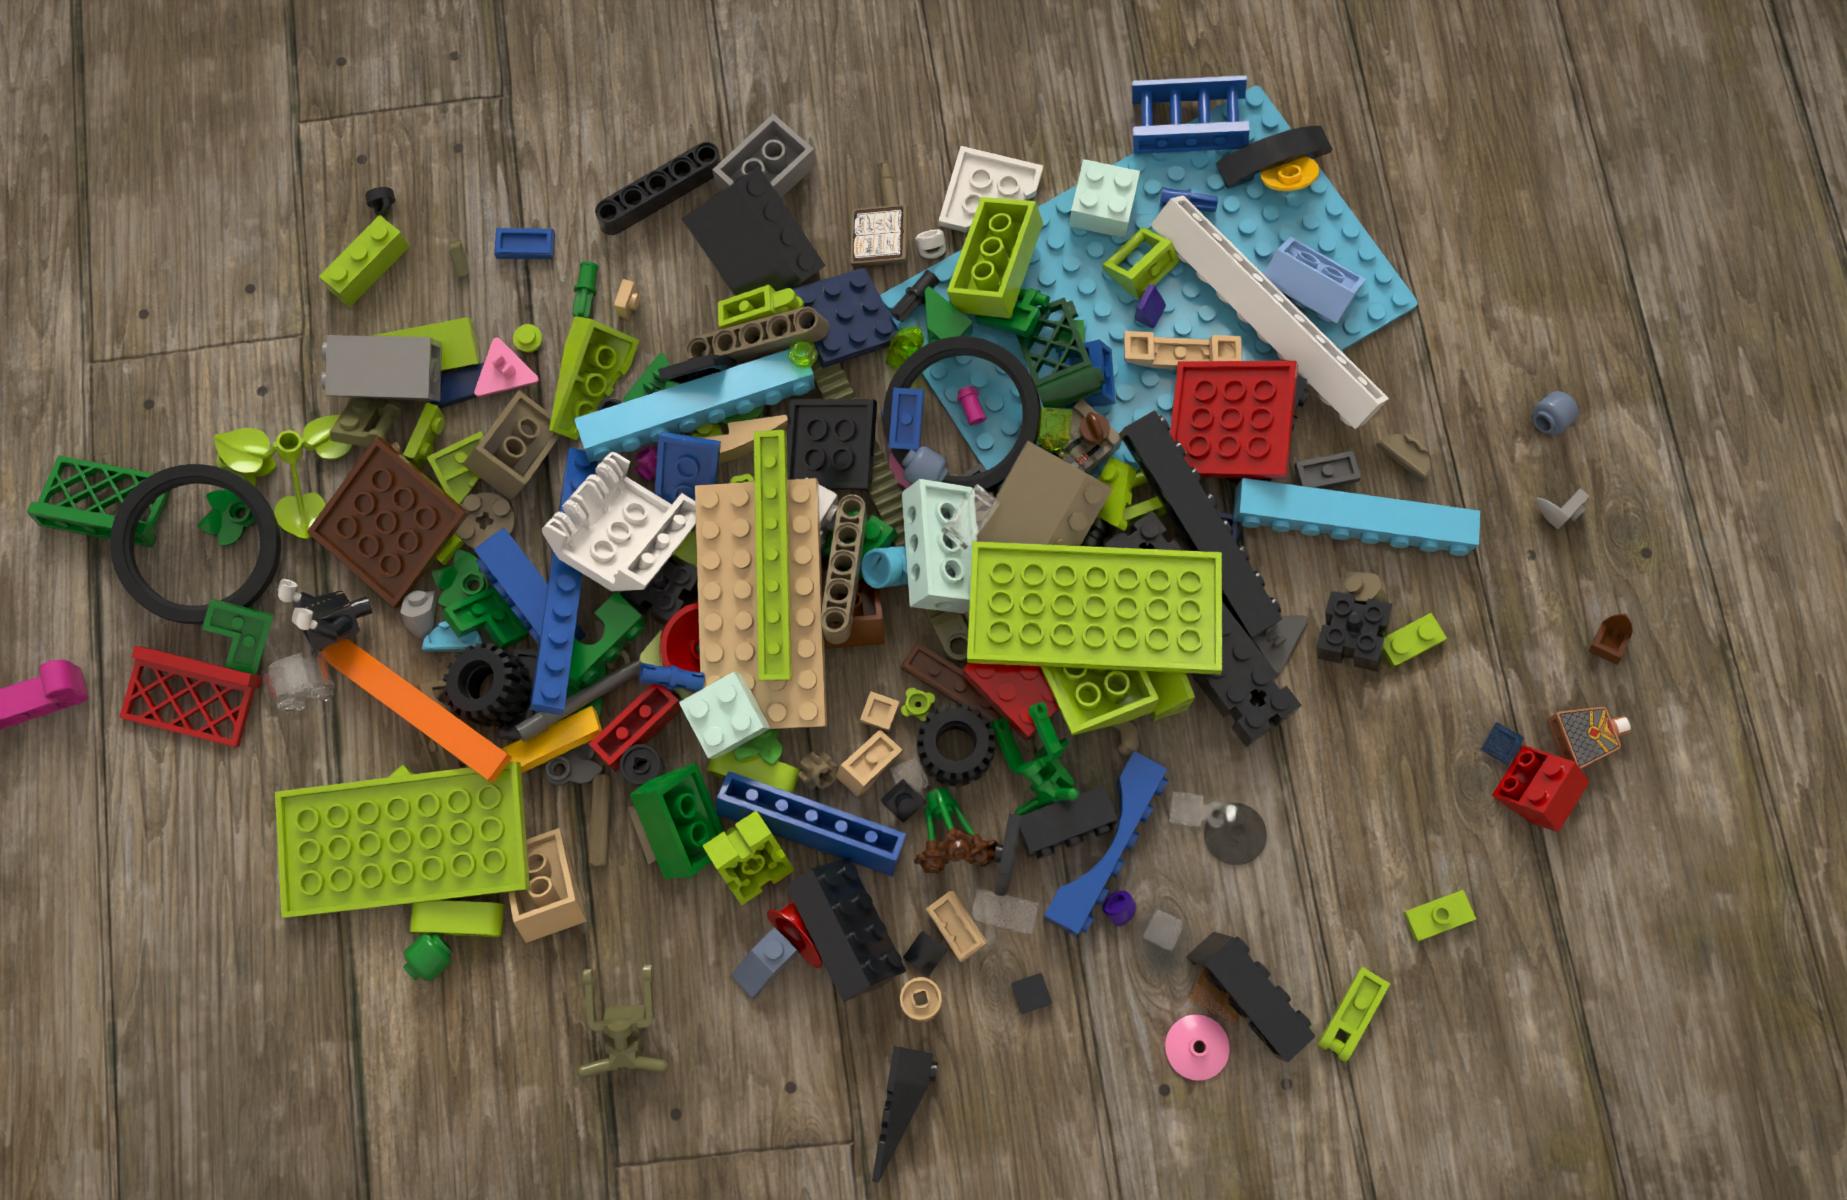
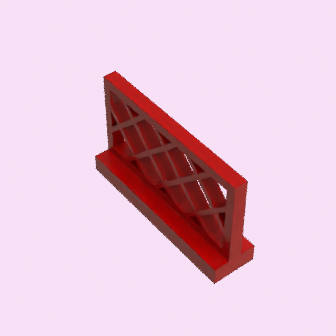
M134 645L131 657L136 658L119 718L239 747L255 688H260L263 676ZM144 667L152 668L158 678L157 681L147 687L144 686L141 680ZM162 671L168 672L169 674L164 676ZM176 675H180L187 687L174 695L167 681ZM190 678L196 679V680H198V681H196L195 683H192V681H191ZM208 682L211 683L216 695L203 702L196 688ZM162 685L168 699L156 706L148 692ZM220 686H224V687H227V688L224 689V690H221ZM235 689L244 691L241 704L232 709L225 695ZM191 692L198 706L184 713L177 699ZM143 696L150 710L140 716L131 714L134 701ZM219 699L227 713L213 720L206 707ZM172 703L179 717L167 723L164 722L159 710ZM201 710L208 724L199 730H194L188 718ZM151 715H153V716L155 717V719H151V718H148V717L151 716ZM228 718L231 719L235 726L231 739L222 737L216 726ZM182 722L185 727L178 726L177 724ZM211 729L213 734L206 733V731Z

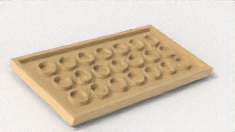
M818 479L788 480L792 680L780 681L758 680L755 482L695 486L700 673L703 672L705 674L703 688L732 672H738L746 680L771 729L827 727L824 635L821 626L823 596Z

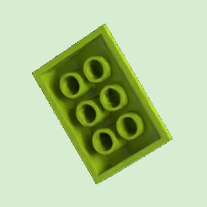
M1040 666L1071 735L1125 723L1156 710L1159 698L1146 671Z

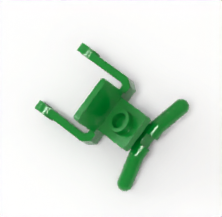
M1043 702L1036 703L1028 708L1029 715L1033 719L1044 746L1027 763L1021 757L1007 720L1002 717L990 723V729L993 728L1010 770L1015 774L1022 773L1026 779H1029L1032 783L1029 788L1033 792L1035 791L1037 796L1016 809L1015 814L1020 816L1041 809L1052 802L1074 801L1079 796L1078 790L1072 788L1075 784L1074 779L1057 759L1062 756V753L1069 745V741L1066 738L1058 740L1047 715V707Z

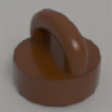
M1089 412L1080 423V437L1090 445L1103 443L1109 435V421L1101 414Z

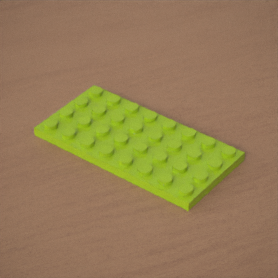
M972 541L967 663L1221 674L1222 552Z
M508 762L493 783L471 767L275 792L281 918L530 890L521 762Z

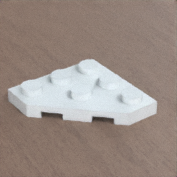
M960 146L939 217V226L967 233L981 197L1026 201L1035 197L1042 176L1043 165Z

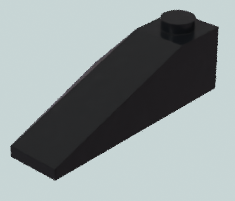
M897 1046L893 1048L886 1090L887 1099L883 1110L882 1129L878 1141L872 1182H880L928 1088L929 1081L935 1082L938 1062L932 1061L933 1054Z

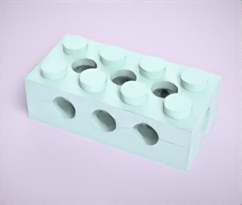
M919 479L902 492L910 607L965 613L970 607L972 541H977L973 489L967 486Z

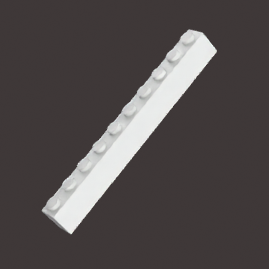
M1185 196L1171 198L1150 224L1157 231L1156 234L1173 242L1178 258L1185 263H1189L1196 270L1198 278L1205 283H1209L1216 290V295L1219 299L1229 303L1237 311V316L1243 322L1249 323L1257 331V336L1277 351V355L1282 361H1297L1298 376L1308 379L1306 384L1311 385L1319 393V398L1339 413L1340 419L1346 425L1357 429L1366 424L1389 398Z

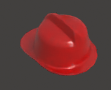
M794 901L790 902L780 911L772 909L767 911V917L771 924L791 942L800 955L813 967L821 968V957Z

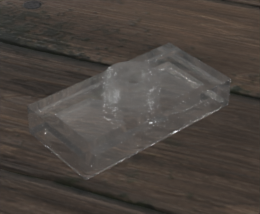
M977 889L971 918L974 922L1032 935L1039 903L1007 895H995L994 892Z

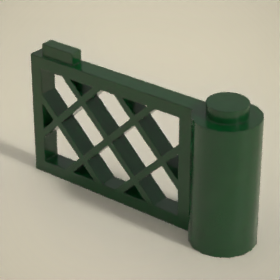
M1065 297L1049 303L1047 307H1039L1041 316L1029 338L1016 335L1046 413L1102 392L1101 385L1106 384L1100 367L1094 369L1074 322V318L1079 316L1073 301L1066 302ZM1063 309L1064 315L1059 323L1048 320L1051 313ZM1044 326L1055 329L1050 339L1038 336ZM1062 331L1073 334L1068 345L1056 342ZM1034 342L1045 345L1040 356L1029 353ZM1052 348L1064 351L1059 361L1047 358ZM1070 354L1081 356L1084 362L1074 366L1065 364ZM1043 364L1055 368L1051 375L1039 379L1038 373Z

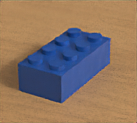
M502 528L474 548L480 557L475 562L539 645L548 584L507 530ZM576 622L574 637L580 641L586 635Z

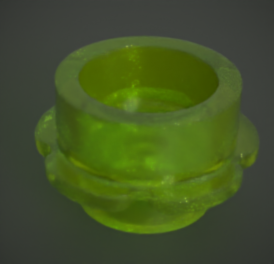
M807 340L804 342H794L790 346L791 351L788 353L789 360L801 369L811 367L818 356L815 345Z

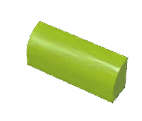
M469 317L372 335L430 337L442 342L441 371L480 362L474 321Z

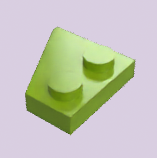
M1110 456L1098 480L1113 489L1097 518L1125 531L1128 524L1127 521L1123 520L1125 506L1131 505L1132 486L1135 483L1137 470Z

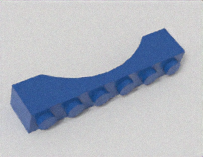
M1136 751L1132 753L1117 781L1119 820L1116 834L1109 850L1102 860L1088 873L1071 883L1059 887L1043 919L1075 937L1079 934L1080 930L1084 933L1087 932L1095 917L1090 914V911L1095 903L1101 905L1109 891V888L1104 885L1110 875L1116 878L1124 863L1120 859L1124 848L1131 850L1139 833L1134 831L1138 822L1142 821L1145 823L1154 806L1149 804L1154 793L1160 796L1168 782V779L1163 777L1167 768Z

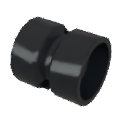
M636 744L629 747L621 757V773L635 789H638L650 779L666 774L664 761L648 745Z

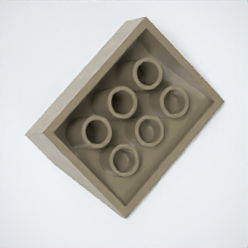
M1027 441L976 530L977 542L1080 546L1113 488Z

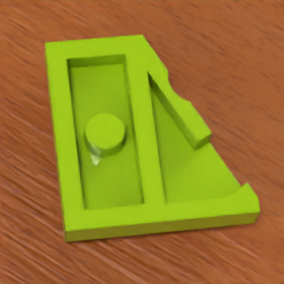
M481 431L426 457L443 491L458 504H461L480 479V477L462 464L483 438Z

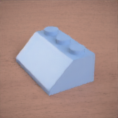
M1291 236L1277 249L1264 272V275L1282 293L1291 297V301L1294 304L1303 308L1309 307L1316 311L1317 316L1322 320L1338 323L1366 280Z

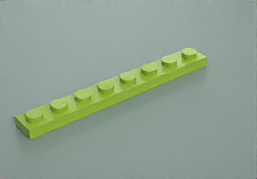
M785 430L754 431L758 680H792L787 432Z

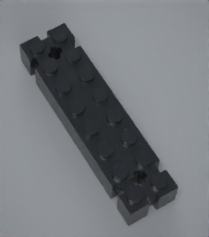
M1153 511L1133 524L1129 536L1122 531L1103 545V547L1183 551L1175 539L1170 543L1165 540L1164 536L1167 529ZM1222 602L1221 674H1190L1223 718L1231 714L1236 721L1232 729L1247 748L1272 727L1269 723L1270 721L1276 727L1295 714L1302 705L1287 685L1281 690L1274 682L1279 675ZM1251 698H1257L1260 701V704L1258 705V703H1256V705L1253 706L1250 703Z

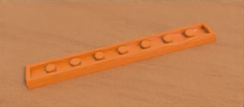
M346 638L329 645L319 654V657L491 783L496 780L512 757L349 639Z

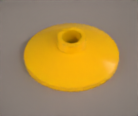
M1303 157L1261 172V180L1264 185L1274 190H1299L1315 182L1319 176V166L1313 159Z

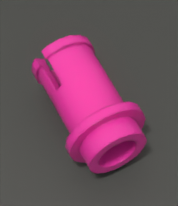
M974 386L960 389L957 392V401L963 406L968 425L974 426L984 422L987 418L978 399L979 391L975 390Z

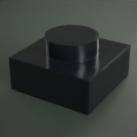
M904 778L881 798L884 806L903 823L926 803L923 796Z

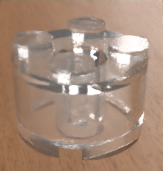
M311 651L313 657L303 658L302 653L283 658L268 666L270 672L264 670L261 672L275 709H286L287 714L303 710L305 708L304 703L316 699V702H322L335 696L333 693L335 685L322 651Z

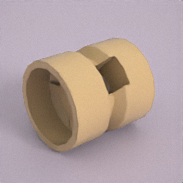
M924 977L913 978L902 988L900 1005L904 1014L909 1019L916 1022H927L933 1019L940 1011L942 1004L941 991L931 979Z

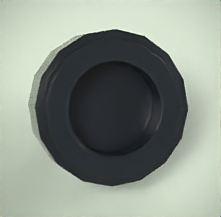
M388 187L374 188L365 194L367 206L374 208L377 216L385 217L389 213L390 205L396 201L393 189Z

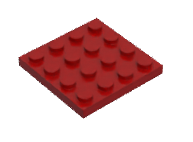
M1178 361L1170 435L1174 442L1178 441L1184 448L1186 453L1184 458L1190 468L1194 467L1200 477L1287 479L1298 375L1297 361Z

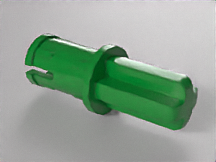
M584 261L580 263L578 282L573 288L576 293L572 311L573 317L589 318L592 299L597 293L595 282L598 265L593 262Z

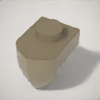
M1347 571L1341 593L1355 595L1356 603L1362 605L1367 604L1368 598L1383 602L1389 601L1387 587L1377 574Z

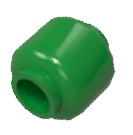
M437 933L433 936L423 934L405 949L404 958L407 963L403 968L415 981L420 977L425 981H432L450 966L452 962L450 954L453 951Z

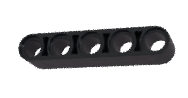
M702 142L601 200L595 208V214L601 230L608 235L619 234L713 179L712 169L721 162L717 146L711 142ZM707 158L713 159L710 162H703ZM683 172L689 173L686 176H678L680 173ZM659 186L665 187L660 191L654 190L656 187ZM632 201H640L636 205H629ZM609 215H616L610 220L605 219Z

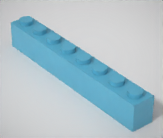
M800 345L596 411L574 420L589 463L603 461L610 452H630L642 445L658 442L661 432L673 434L689 433L697 427L709 423H719L725 418L736 414H747L755 408L764 405H774L782 399L794 395H804L810 390L815 389L814 374L803 346Z
M1242 478L1235 487L1233 522L1238 521L1244 527L1269 526L1272 530L1278 532H1286L1290 529L1299 530L1302 534L1308 536H1316L1321 533L1331 535V538L1337 540H1346L1350 537L1361 539L1360 541L1366 544L1387 542L1390 543V546L1396 548L1416 546L1425 552L1445 550L1454 556L1467 555L1479 546V510Z

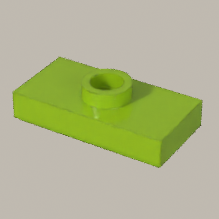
M1464 890L1403 912L1415 942L1476 920Z

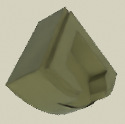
M461 240L451 242L449 253L456 274L459 277L469 275Z

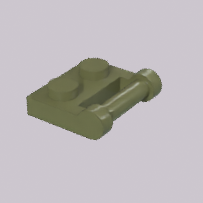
M351 398L330 430L331 441L369 447L376 437L386 440L385 434L393 421L401 416L404 410L403 405L397 400H389L387 403L365 398ZM381 417L376 427L371 429L377 418Z

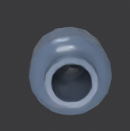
M1561 391L1549 393L1533 408V422L1541 432L1550 435H1558L1564 432L1579 416L1575 399Z
M921 446L916 452L910 449L901 465L906 467L903 473L904 479L912 484L919 479L942 482L948 472V469L945 467V458L927 446Z

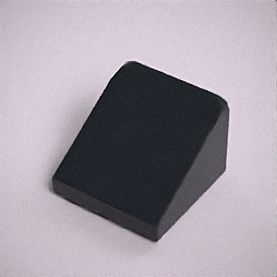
M921 931L903 958L925 976L929 977L947 953V949L924 931Z

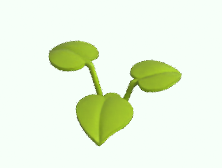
M340 415L325 416L311 421L305 426L302 438L295 431H283L278 435L276 442H273L272 448L266 434L255 428H241L227 433L215 434L214 443L218 455L230 469L237 473L253 474L260 471L263 466V459L270 460L277 451L282 461L290 463L296 496H285L279 500L275 506L274 514L279 527L285 532L300 539L311 538L312 536L307 533V530L326 504L317 493L301 494L296 462L302 458L303 448L307 451L315 449L317 455L326 460L340 459L350 452L353 445L331 441L330 430Z

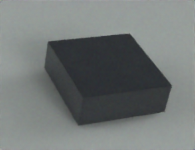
M1042 973L1011 983L1022 1014L1052 1004Z

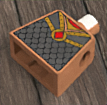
M1605 707L1561 711L1547 719L1561 757L1575 761L1580 769L1620 749L1621 743L1618 737L1631 732L1630 723L1625 716L1611 719Z

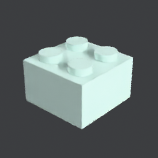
M1083 159L1071 209L1069 227L1125 238L1140 171Z
M738 672L728 674L679 702L707 757L711 759H717L771 729L746 680Z

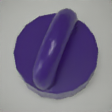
M1117 891L1107 897L1103 904V911L1114 925L1123 926L1134 916L1136 903L1127 891Z

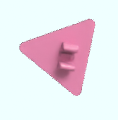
M496 337L491 343L474 393L477 397H483L536 384L539 378L501 339Z

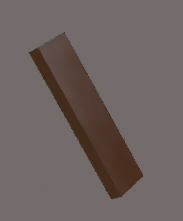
M917 641L901 664V669L961 707L963 704H967L972 711L975 708L981 711V716L983 718L987 717L990 723L1002 718L963 677V669Z

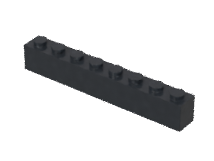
M1154 410L1124 427L1119 435L1189 550L1222 552V602L1248 636L1252 638L1282 620L1279 614L1281 613V608L1278 602L1266 593L1263 588L1265 587V582L1260 573L1252 570L1248 563V553L1244 547L1237 545L1233 539V529L1226 519H1221L1216 511L1218 506L1215 499L1210 493H1205L1200 484L1202 480L1198 471L1194 467L1190 468L1184 458L1186 456L1184 448L1178 441L1174 442L1168 432L1170 431L1168 422L1162 415L1158 416Z

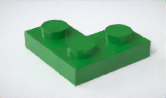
M495 587L444 608L441 614L458 638L484 627L502 650L525 640L529 633Z
M211 598L202 630L232 637L233 640L225 667L256 675L273 614Z

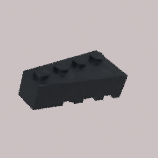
M1213 931L1186 956L1193 965H1201L1209 972L1205 977L1206 980L1221 993H1228L1230 997L1227 999V1003L1244 1019L1249 1017L1251 1021L1247 1024L1277 1058L1289 1062L1316 1037L1309 1028L1312 1025L1310 1020L1300 1010L1295 1012L1289 1004L1291 1001L1290 996L1280 986L1277 985L1275 987L1268 978L1271 974L1259 961L1254 962L1247 954L1250 952V949L1238 936L1234 938Z

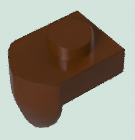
M1618 614L1605 619L1599 627L1588 652L1618 665L1633 632L1632 623L1626 614Z

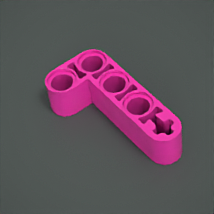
M52 660L39 666L40 676L0 689V730L86 701L89 697L82 669L67 660Z

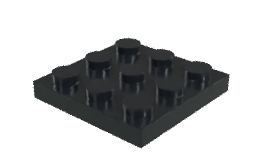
M790 399L787 431L788 480L805 479L806 477L809 479L817 478L818 484L828 490H871L877 401L874 399Z

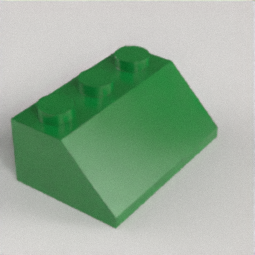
M691 763L650 779L630 794L664 879L691 878L711 862L703 845L724 832L697 763Z

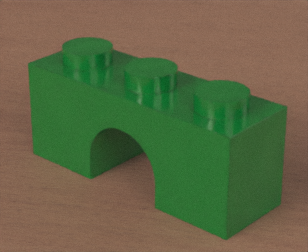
M617 591L594 612L598 620L605 626L602 639L595 644L586 645L580 643L574 637L569 678L579 688L584 684H591L599 676V669L607 662L612 663L622 653L621 648L629 640H636L644 631L643 626L646 622L643 616Z

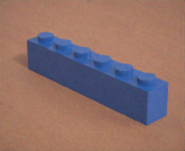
M728 771L717 795V815L739 822L754 811H757L773 835L841 859L849 857L852 863L892 877L903 851L906 833Z

